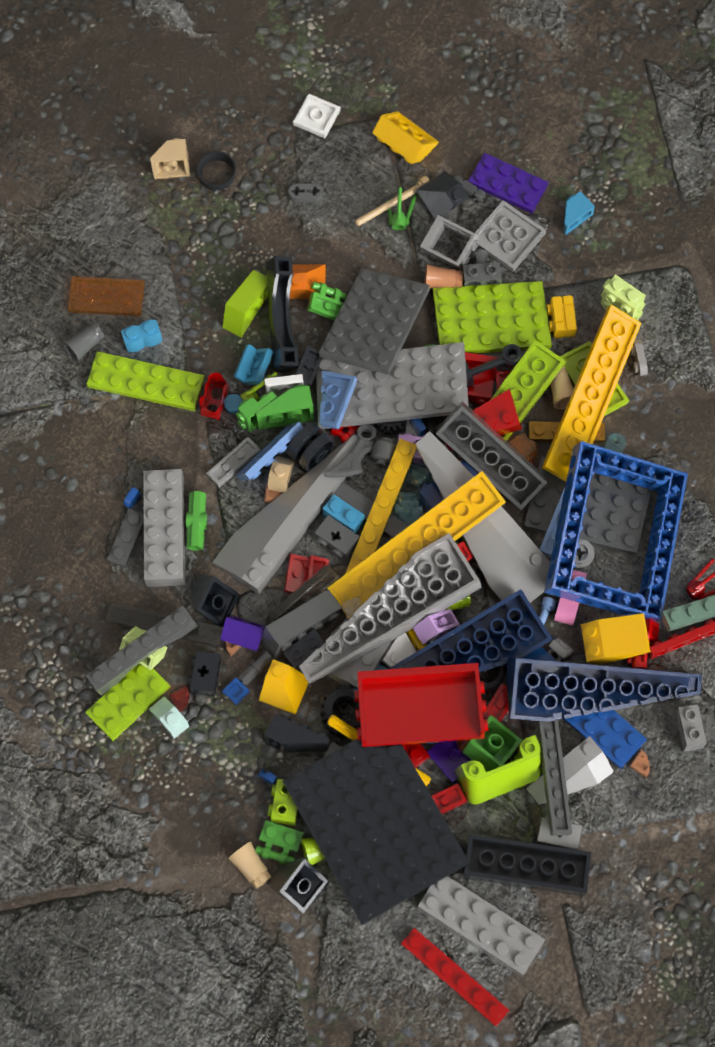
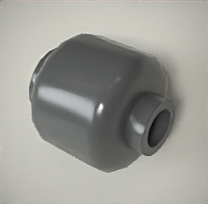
M382 437L381 440L375 442L371 456L377 465L387 467V464H390L397 447L394 440Z

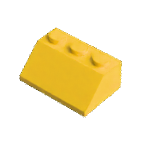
M398 111L383 114L372 132L380 142L389 145L393 152L401 154L404 160L411 164L421 162L439 142Z

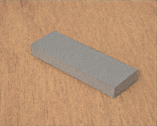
M247 437L211 468L206 475L220 488L258 455L261 449Z

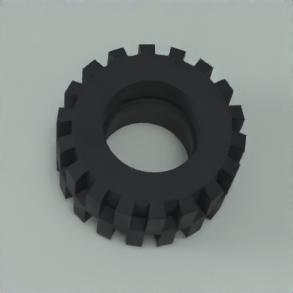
M339 685L335 690L332 688L329 694H325L324 700L321 702L320 711L324 727L332 735L336 734L338 738L345 735L329 726L327 721L331 715H334V709L340 703H351L357 709H360L359 702H355V695L352 691L357 688L355 686L350 688V685H346V687ZM356 716L349 721H344L356 730L361 728V721H356Z

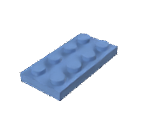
M299 422L289 424L236 475L240 481H249L250 479L254 480L261 474L260 469L264 466H269L275 460L273 457L276 454L284 452L288 448L286 444L293 440L304 427Z

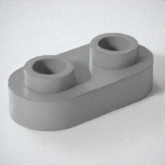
M635 340L630 350V355L634 356L635 360L633 362V369L639 376H644L648 374L643 344L641 340Z

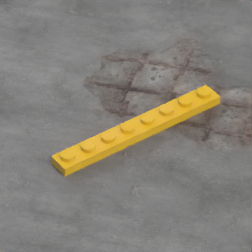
M399 439L346 573L376 552L417 448L414 443Z

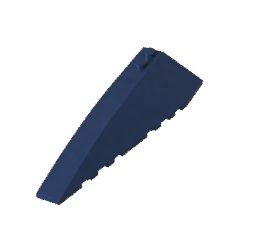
M508 657L506 679L509 718L549 722L579 715L701 694L702 675Z

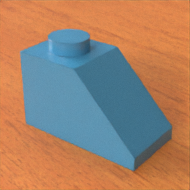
M581 191L576 195L572 194L566 200L563 228L565 235L593 215L595 206Z

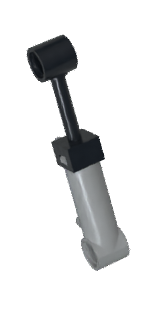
M509 344L503 348L502 357L469 369L466 363L467 388L474 385L472 377L502 364L514 369L522 358L520 348L515 344ZM512 354L516 355L514 358H508Z

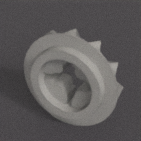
M579 539V550L584 554L580 560L576 555L574 563H576L577 568L581 569L589 566L594 559L595 553L591 543Z

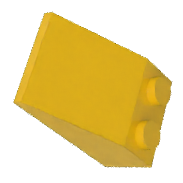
M644 614L599 619L581 624L586 660L590 664L603 665L650 652Z

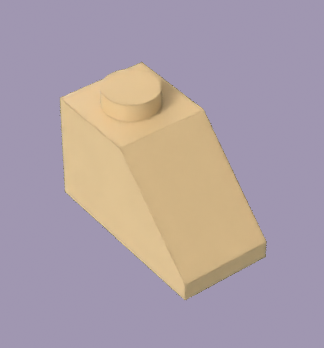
M279 456L275 457L268 477V490L287 492L295 460Z

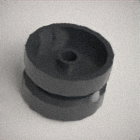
M312 422L306 425L293 438L288 446L287 454L293 460H299V465L306 471H310L326 458L333 448L334 439L326 433L322 434V429Z

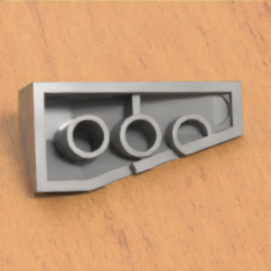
M590 736L563 757L567 794L598 785L614 772L603 751ZM542 775L526 788L538 805L546 803Z

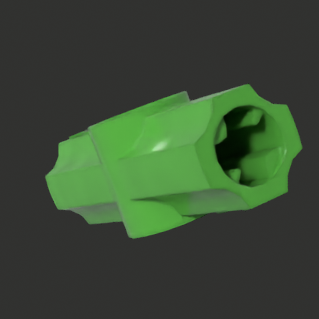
M201 491L190 492L189 512L186 514V547L192 551L203 550L204 530L207 527V513H205L206 493Z

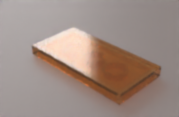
M72 276L68 312L142 316L145 280Z

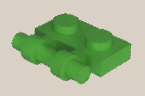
M313 281L311 288L317 292L310 294L308 311L335 321L344 304L340 302V299L345 300L346 294L338 288H330L325 283Z
M265 820L259 841L265 842L266 845L265 848L257 846L255 851L258 855H262L264 859L271 858L279 861L280 864H288L295 861L296 858L288 855L290 851L298 853L304 832ZM272 846L283 848V852L279 853L271 850Z

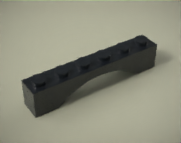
M274 256L266 262L271 350L273 351L272 366L273 370L291 371L299 366L298 347L292 335L289 316V298L293 278L292 257Z

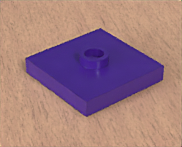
M456 740L441 741L427 752L431 760L452 784L458 780L454 770L464 763L473 761L462 751H459Z

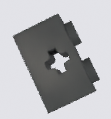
M329 515L315 531L316 542L321 547H328L332 550L333 555L337 558L342 557L345 560L356 548L359 541L357 534Z

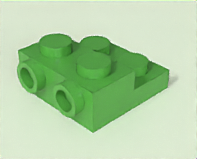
M273 391L262 395L258 402L252 397L249 400H244L239 405L238 412L235 415L239 419L237 420L238 425L243 430L246 429L251 433L258 427L256 412L277 398Z

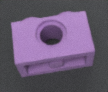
M447 609L427 616L414 626L413 629L422 644H426L439 639L460 626L451 609Z

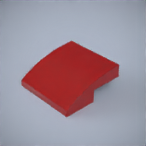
M290 554L284 592L306 596H318L325 592L330 559L312 555L305 557Z

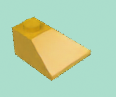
M272 660L264 680L259 701L296 715L309 682L304 674L295 668Z

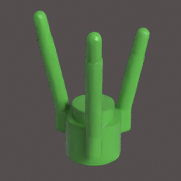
M401 187L398 188L397 212L392 216L391 208L387 210L389 225L394 230H404L406 226H409V219L417 197L416 194L413 195L407 215L405 216L401 212Z

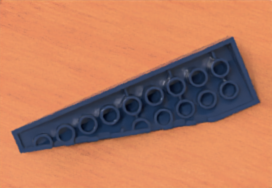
M520 589L389 669L478 663L479 672L508 664V657L523 658L553 639Z

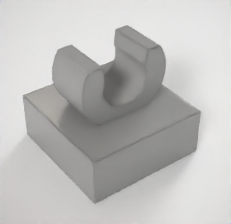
M560 638L552 641L549 645L552 649L548 651L550 655L553 652L558 654L557 661H561L573 652Z

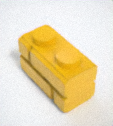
M573 296L552 297L550 304H547V315H551L549 329L550 332H553V338L576 336L577 326Z

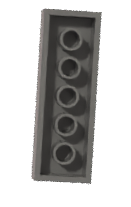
M463 401L437 427L436 434L479 473L483 471L492 484L520 510L547 484V477Z

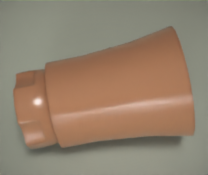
M426 264L424 284H428L430 289L462 287L463 271Z

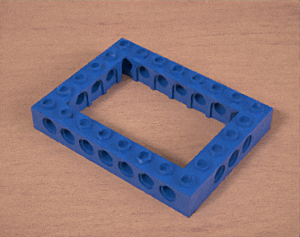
M583 441L575 445L572 450L544 593L623 616L644 614L645 619L651 618L655 622L661 620L660 614L665 603L688 473ZM594 473L658 492L639 593L633 594L622 591L619 587L605 586L602 582L595 583L585 580V577L581 576L571 580L573 568L576 567V563H574L576 552L580 547L578 542L580 532L583 530V516L587 511V508H585L587 496L591 491L589 489L590 481Z

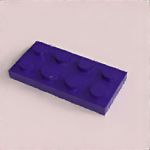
M486 153L483 154L468 180L477 186V189H481L485 193L533 214L549 182Z

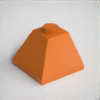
M292 265L293 278L289 299H309L312 292H317L311 288L313 281L326 284V265Z

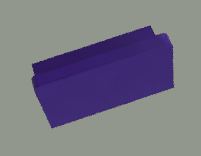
M230 615L226 617L220 639L256 651L259 648L266 626Z

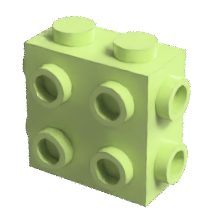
M617 275L612 279H608L603 285L604 290L601 293V305L607 310L608 306L613 305L638 320L643 314L642 309L645 306L644 300L646 295Z

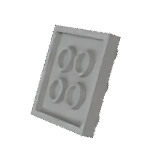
M502 201L475 234L479 239L477 246L479 249L487 250L489 256L514 272L544 237L547 230L505 201Z

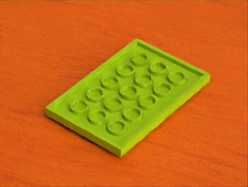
M542 281L433 288L439 345L464 342L465 352L477 354L502 352L503 348L509 344H515L521 351L528 350L536 340L546 348L551 349L552 342Z

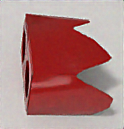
M215 372L209 375L208 382L205 384L204 396L199 399L201 416L220 420L224 400L229 391L228 383L220 373ZM215 388L223 389L222 398L219 400L214 399L211 395L212 390ZM215 404L218 406V409L212 412L207 407Z

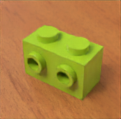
M277 779V785L273 784L271 796L274 797V802L269 805L268 816H271L272 823L296 826L298 808L283 780Z

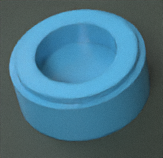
M230 394L224 400L225 409L229 413L235 414L238 412L239 405L243 400L237 394Z

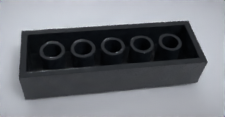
M469 834L466 858L470 864L464 868L463 879L584 897L587 894L591 852Z

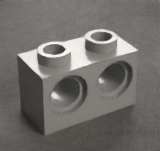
M698 704L679 707L675 715L683 752L704 748L707 742Z

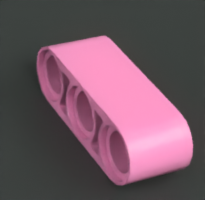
M573 570L571 580L578 576L585 577L586 580L587 573ZM560 597L554 621L573 626L579 603Z

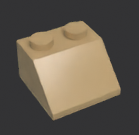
M175 138L167 140L150 158L154 179L190 176L189 156L185 139Z

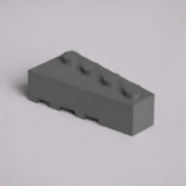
M328 589L267 625L260 644L275 660L313 629L317 632L328 622L332 623L337 620L342 607Z

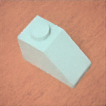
M165 697L149 708L150 712L173 739L189 727L187 720Z

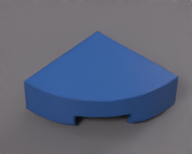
M261 769L257 775L272 786L277 782L276 775L271 772L267 773L264 769Z

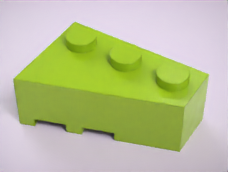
M255 270L249 274L225 305L223 329L242 338L268 297L267 276Z

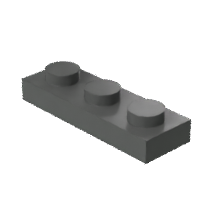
M128 509L107 558L109 563L126 568L144 526L143 513Z

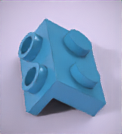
M246 345L234 377L247 386L260 384L265 378V372L271 362L273 351L269 348L255 349L251 345Z

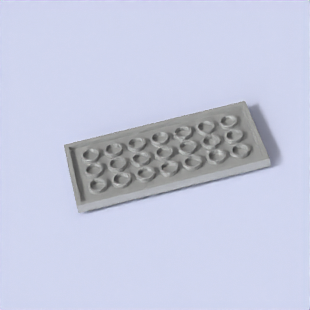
M464 342L401 349L389 375L322 358L316 373L318 426L321 429H329L322 427L319 423L320 403L322 402L321 385H323L322 371L355 376L358 380L340 427L450 415L462 401L469 407Z

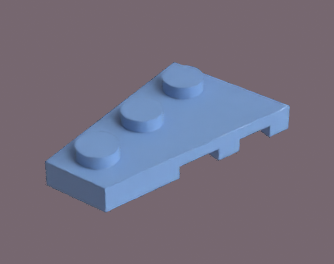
M322 371L323 385H321L322 402L320 403L319 423L322 427L339 430L358 380L355 376Z

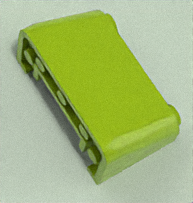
M536 735L526 738L519 744V752L513 757L514 761L486 772L483 765L474 760L464 763L454 771L467 801L477 805L536 781L541 774L540 745Z

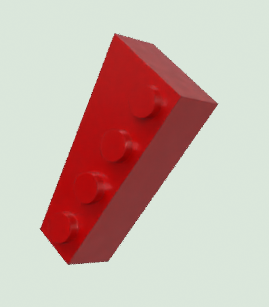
M510 389L473 410L500 436L522 430ZM446 443V446H447V448L449 449V451L453 450V449Z

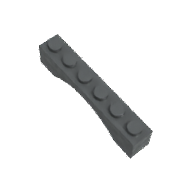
M181 606L89 672L86 677L100 695H103L117 685L129 671L145 658L165 645L182 638L196 628L197 625L184 606Z

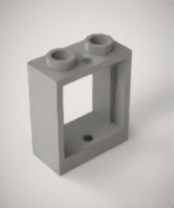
M438 215L420 247L424 253L461 271L463 265L468 264L471 252L476 250L479 239L475 233ZM445 228L469 239L457 261L433 250Z

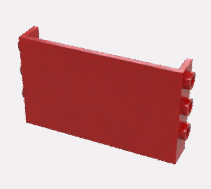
M478 663L357 672L358 690H354L355 702H359L360 709H356V721H361V728H357L358 740H362V747L484 739L485 731H488V720L483 718V712H486V701L481 698V693H484V681H480Z

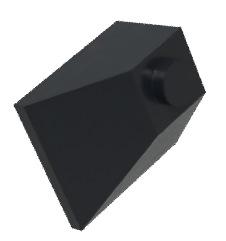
M446 171L415 190L434 220L438 215L444 216L469 199L460 182Z
M199 575L191 591L194 610L221 628L224 627L226 617L231 615L240 596L238 592L210 575Z
M302 857L279 867L267 884L282 898L304 913L328 880Z

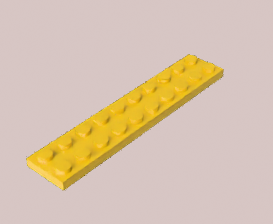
M613 305L607 307L542 466L543 469L565 482L567 480L573 447L581 441L593 444L641 326L639 321Z
M481 471L327 589H329L350 619L375 592H378L384 586L388 579H391L403 565L411 560V557L416 552L450 533L454 541L505 504L506 501L485 473Z

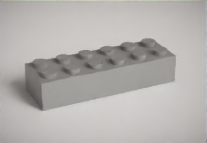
M182 469L143 471L144 581L147 587L185 585L184 476Z
M449 877L432 885L418 905L420 912L521 978L545 941L544 938Z

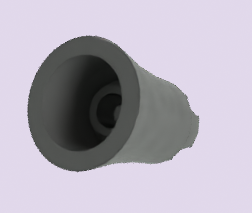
M92 323L72 337L62 341V346L75 362H79L89 350L99 343L104 334L98 325Z

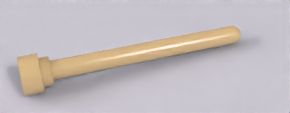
M423 176L418 179L415 186L403 192L402 201L416 194L415 190L430 181L428 177ZM398 196L356 219L355 224L360 226L397 205Z

